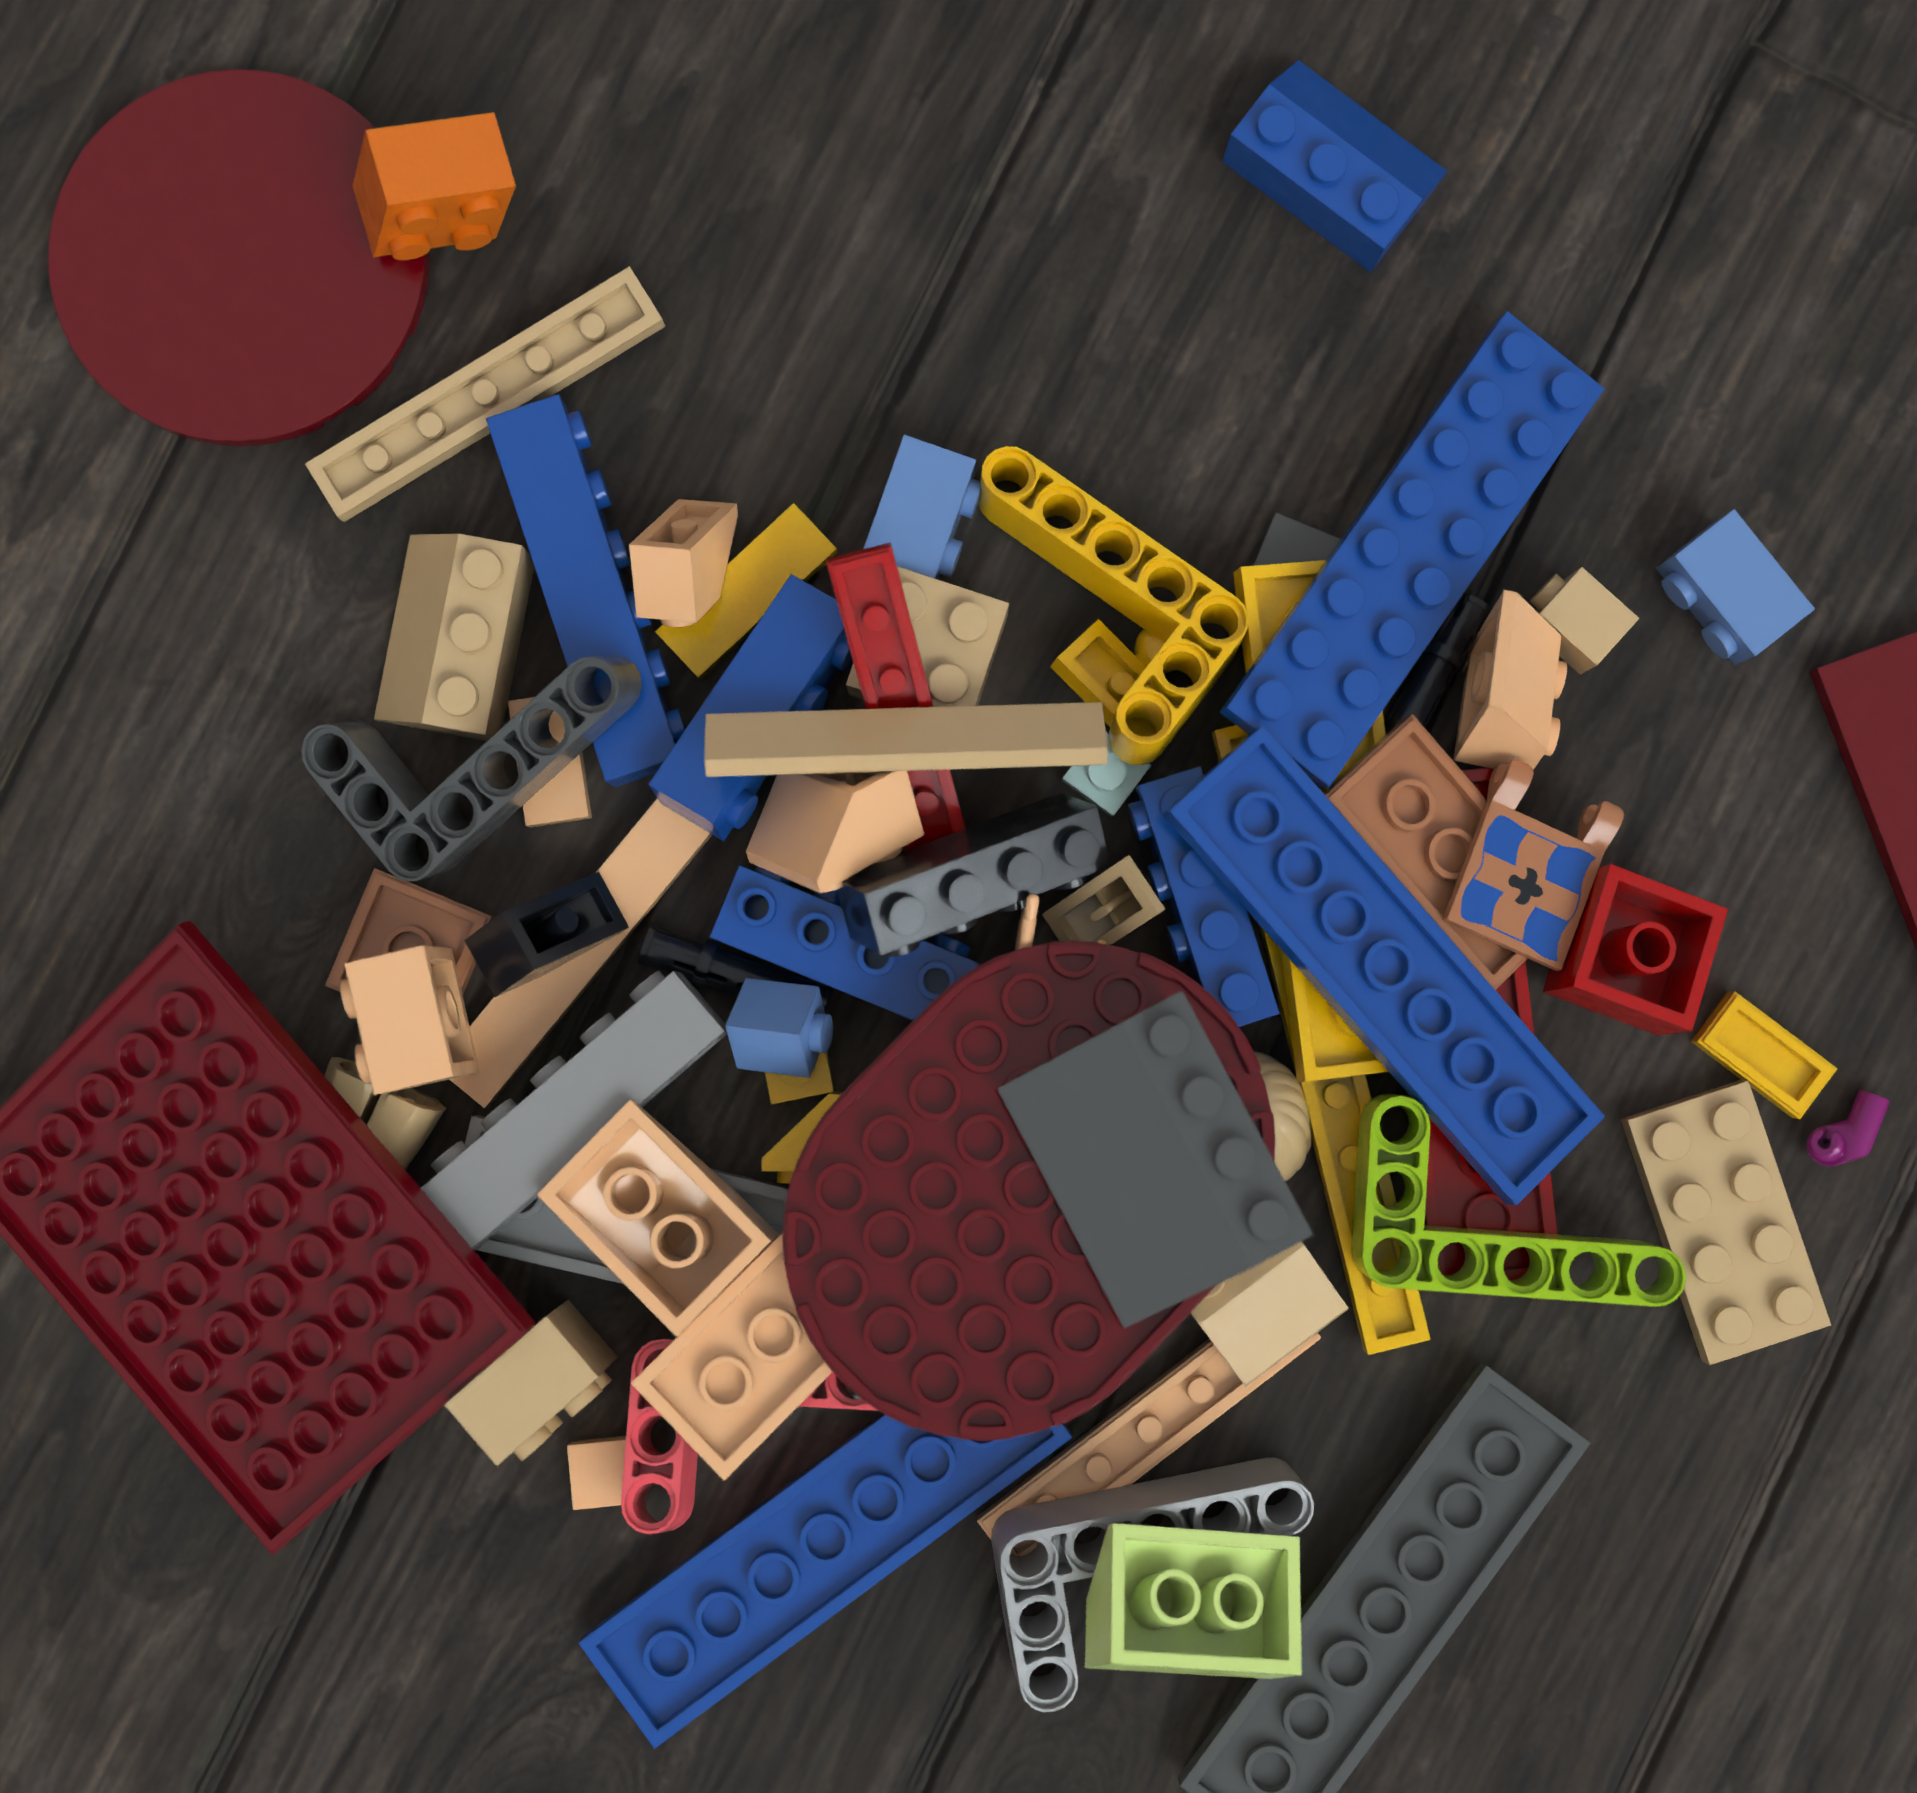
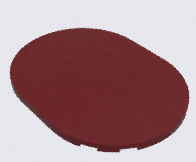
M1091 941L1049 942L997 956L956 980L934 999L825 1112L809 1136L798 1158L789 1185L783 1221L784 1264L795 1309L809 1340L823 1361L841 1382L863 1401L884 1415L909 1427L922 1429L934 1434L961 1438V1440L990 1441L1011 1439L1012 1437L1039 1432L1052 1426L1056 1427L1089 1411L1110 1396L1215 1287L1206 1289L1123 1328L997 1091V1088L1168 997L1183 991L1275 1162L1274 1115L1271 1113L1259 1061L1247 1038L1232 1016L1195 980L1151 955Z

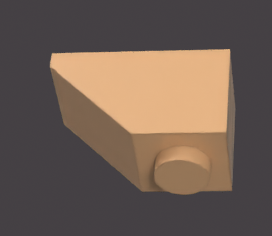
M678 499L629 544L636 617L660 619L662 624L670 627L689 626L697 623L720 599L738 518L736 503Z

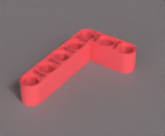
M673 1339L653 1340L640 1348L634 1357L631 1383L674 1341ZM834 1372L798 1406L878 1411L861 1398L857 1399L850 1395L845 1384L841 1382ZM630 1383L621 1495L622 1514L627 1524L637 1532L653 1534L675 1530L685 1524L693 1510L698 1453L676 1430L674 1445L667 1453L661 1454L654 1448L651 1442V1431L655 1423L663 1417ZM656 1484L661 1485L667 1490L671 1502L669 1513L661 1521L655 1520L646 1509L647 1493Z

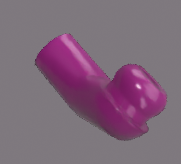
M1859 1090L1846 1120L1818 1127L1810 1133L1806 1145L1808 1155L1817 1164L1828 1167L1839 1166L1867 1156L1872 1149L1890 1101L1879 1095Z

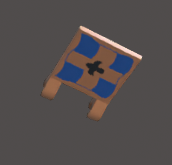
M1513 759L1508 764H1498L1492 772L1486 805L1442 920L1552 970L1559 971L1562 970L1603 855L1621 826L1624 812L1620 807L1608 801L1600 802L1598 806L1588 805L1583 809L1580 816L1577 838L1524 815L1515 809L1526 793L1532 781L1534 771L1528 764Z

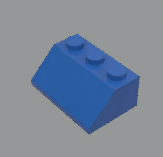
M1300 60L1296 61L1267 86L1231 133L1222 160L1223 163L1370 273L1448 172Z

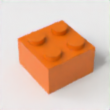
M494 112L367 129L364 133L353 181L354 193L373 258L393 255V258L396 260L415 259L427 254L432 248L455 245L456 249L467 251L489 244L498 235L516 188Z

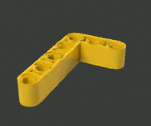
M1010 446L995 449L986 457L982 465L981 491L978 502L982 514L990 522L1164 642V645L1121 699L1109 730L1110 746L1120 760L1131 765H1145L1153 762L1163 753L1233 661L1249 626V614L1245 605L1229 591L1029 452ZM1007 480L1017 483L1022 489L1009 493L999 490L994 484ZM1051 516H1062L1067 518L1073 526L1066 529H1057L1049 525L1045 519ZM1111 551L1119 554L1125 563L1108 565L1102 562L1097 557V554ZM1164 587L1170 590L1177 600L1161 602L1150 594L1149 589ZM1206 623L1218 624L1227 631L1229 637L1214 639L1203 631L1201 625ZM1170 670L1181 671L1191 678L1193 686L1186 688L1176 687L1168 682L1164 672ZM1133 718H1143L1155 727L1157 733L1149 737L1138 736L1128 728L1126 721Z

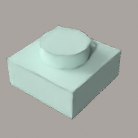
M1106 732L1108 744L1107 764L1071 766L1061 781L1112 818L1151 765L1149 763L1145 765H1131L1120 760L1112 751L1109 743V734Z

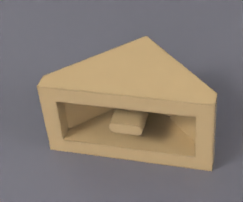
M1128 855L1042 915L1059 941L1097 942L1098 940H1105L1107 945H1111L1164 911L1165 908L1130 855Z

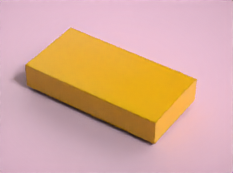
M1728 991L1691 1040L1694 1045L1739 1079L1749 1081L1751 1088L1793 1119H1801L1838 1069L1736 991Z

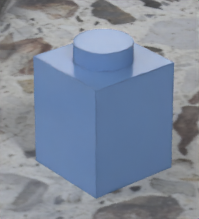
M750 978L745 979L725 1025L737 1069L807 1078L811 1077L819 1054L828 1051L833 1036V1020L830 1014H825L819 986Z

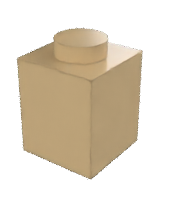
M1583 567L1565 579L1561 578L1557 573L1554 574L1530 600V603L1537 608L1536 611L1561 635L1559 656L1579 674L1597 666L1639 620L1637 615Z

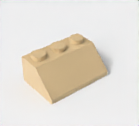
M464 534L410 535L374 720L488 741L504 726L534 572L531 554L522 545Z

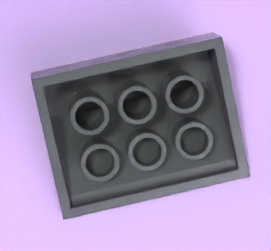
M1183 991L1168 997L997 1088L1001 1099L1123 1328L1245 1272L1313 1235Z

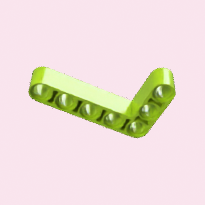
M1391 1093L1381 1094L1372 1098L1362 1109L1359 1122L1352 1257L1358 1270L1377 1284L1398 1289L1652 1307L1668 1305L1675 1301L1683 1292L1686 1283V1272L1680 1258L1668 1249L1644 1241L1424 1225L1430 1122L1426 1110L1413 1098ZM1393 1106H1400L1408 1116V1129L1402 1138L1389 1142L1381 1133L1380 1120L1387 1109ZM1396 1171L1404 1180V1194L1399 1202L1394 1205L1382 1206L1376 1197L1377 1182L1388 1172ZM1393 1237L1400 1245V1259L1393 1268L1386 1271H1378L1372 1264L1373 1248L1379 1241ZM1459 1242L1465 1251L1464 1265L1455 1274L1444 1276L1438 1269L1437 1260L1439 1253L1446 1245ZM1524 1247L1529 1254L1530 1264L1528 1270L1522 1277L1516 1280H1508L1503 1268L1505 1257L1513 1249ZM1582 1252H1589L1594 1261L1593 1274L1586 1282L1574 1285L1569 1273L1570 1264L1577 1255ZM1654 1257L1659 1270L1657 1279L1648 1288L1640 1289L1635 1278L1637 1266L1642 1260Z

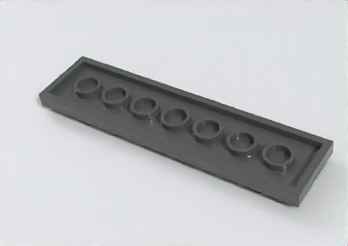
M1480 1362L1301 1607L1302 1675L1274 1679L1250 1678L1177 1777L1179 1785L1188 1793H1337L1591 1443L1490 1367Z

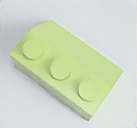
M1109 1524L1086 1598L1085 1668L1264 1679L1302 1675L1300 1537Z

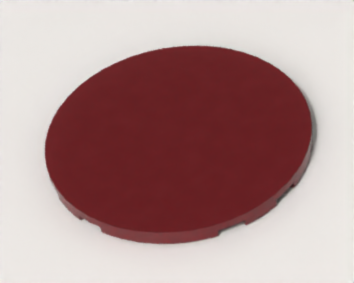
M240 69L210 71L164 84L140 96L114 115L87 143L73 164L61 188L49 234L48 267L54 306L62 329L74 353L89 374L118 402L146 421L181 437L225 446L265 445L294 439L324 427L323 423L337 417L352 405L356 404L358 406L393 371L391 366L404 348L409 335H413L417 328L425 303L430 263L429 252L411 260H396L393 258V255L373 258L354 193L353 181L365 130L375 129V127L349 104L311 83L278 73Z

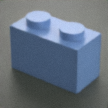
M904 435L863 549L891 542L898 567L939 580L940 575L951 578L963 546L962 541L954 539L961 515L972 519L979 502L981 487L980 481L975 480L976 459Z
M1735 509L1714 521L1656 567L1664 578L1662 580V587L1667 596L1681 609H1689L1704 627L1701 633L1708 647L1723 659L1729 658L1734 666L1757 656L1815 610L1813 605Z

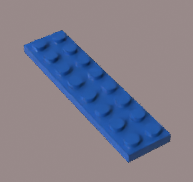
M1506 311L1494 322L1219 712L1248 735L1259 726L1264 725L1320 790L1330 787L1605 388L1511 313Z
M1264 725L1259 726L1245 737L1163 813L1164 817L1411 1098L1424 1107L1433 1123L1505 1205L1517 1206L1605 1117Z
M882 1413L584 1634L578 1644L655 1749L1072 1438V1434L1066 1425L1062 1424L1039 1432L1012 1437L1011 1439L990 1441L961 1440V1438L934 1434L922 1429L909 1427Z

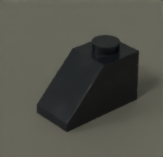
M598 871L501 912L464 941L491 991L497 997L544 976L620 934L629 926Z

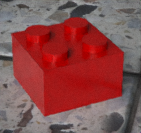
M1612 864L1599 867L1562 970L1555 971L1549 969L1543 993L1657 1036L1690 1032L1694 1027L1728 909Z

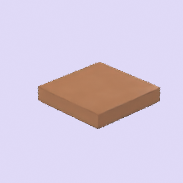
M374 868L325 986L341 992V981L348 979L344 963L428 945L452 948L463 995L476 965V961L464 940L495 918V916Z

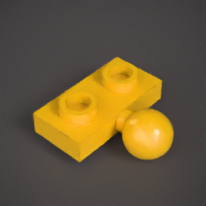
M1098 619L1065 649L1050 667L1085 703L1102 702L1104 722L1111 727L1121 699L1164 645V642L1144 629L1135 641L1134 655ZM1133 718L1126 721L1128 728L1138 736L1149 737L1157 733L1155 727L1143 718Z

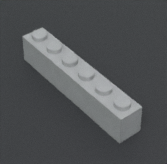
M660 971L649 976L629 995L636 1004L617 1020L610 1013L599 1019L580 1037L586 1047L568 1062L560 1055L545 1065L530 1080L537 1089L518 1105L511 1098L500 1104L480 1123L487 1132L468 1148L462 1141L457 1142L431 1164L437 1175L421 1187V1189L474 1251L480 1248L537 1199V1194L630 1099H633L641 1107L645 1106L727 1035L724 1021L682 972L673 971L666 978Z

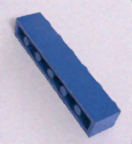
M557 394L488 417L486 421L567 667L580 658L617 654L627 657L633 662L641 675L642 688L635 704L593 741L605 782L613 787H617L656 774L687 727L679 708L671 711L668 710L661 688L671 685L670 676L660 649L657 648L649 651L642 631L643 627L651 625V619L636 617L634 590L629 591L622 568L631 565L630 555L620 529L609 532L602 509L612 506V502L600 469L589 471L582 449L591 447L592 441L580 410L570 412L560 395ZM600 668L595 675L594 688L597 695L603 701H606L612 689L611 680L608 674Z

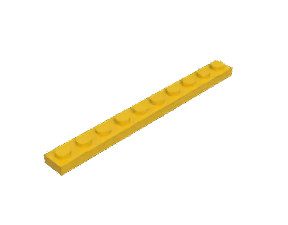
M1237 725L1217 729L1212 732L1218 761L1222 760L1248 736ZM1259 925L1296 1074L1281 950ZM1358 1075L1299 1082L1309 1110L1313 1148L1363 1351L1367 1355L1431 1340L1419 1290L1389 1288L1379 1285L1358 1270L1352 1257L1359 1122L1362 1109L1371 1100L1366 1076ZM1389 1172L1380 1178L1376 1186V1197L1382 1206H1392L1397 1203ZM1392 1237L1385 1238L1376 1244L1371 1256L1372 1264L1376 1270L1386 1271L1398 1263L1401 1255L1398 1241Z

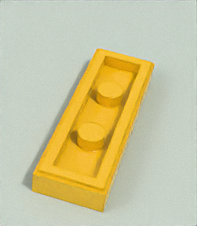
M793 503L727 564L720 599L697 623L684 627H670L663 624L655 632L701 681L751 634L791 574L807 582L827 563V558L834 557L838 553L837 548Z

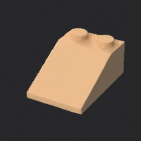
M630 1099L537 1194L676 1337L780 1236L729 1184L633 1099Z

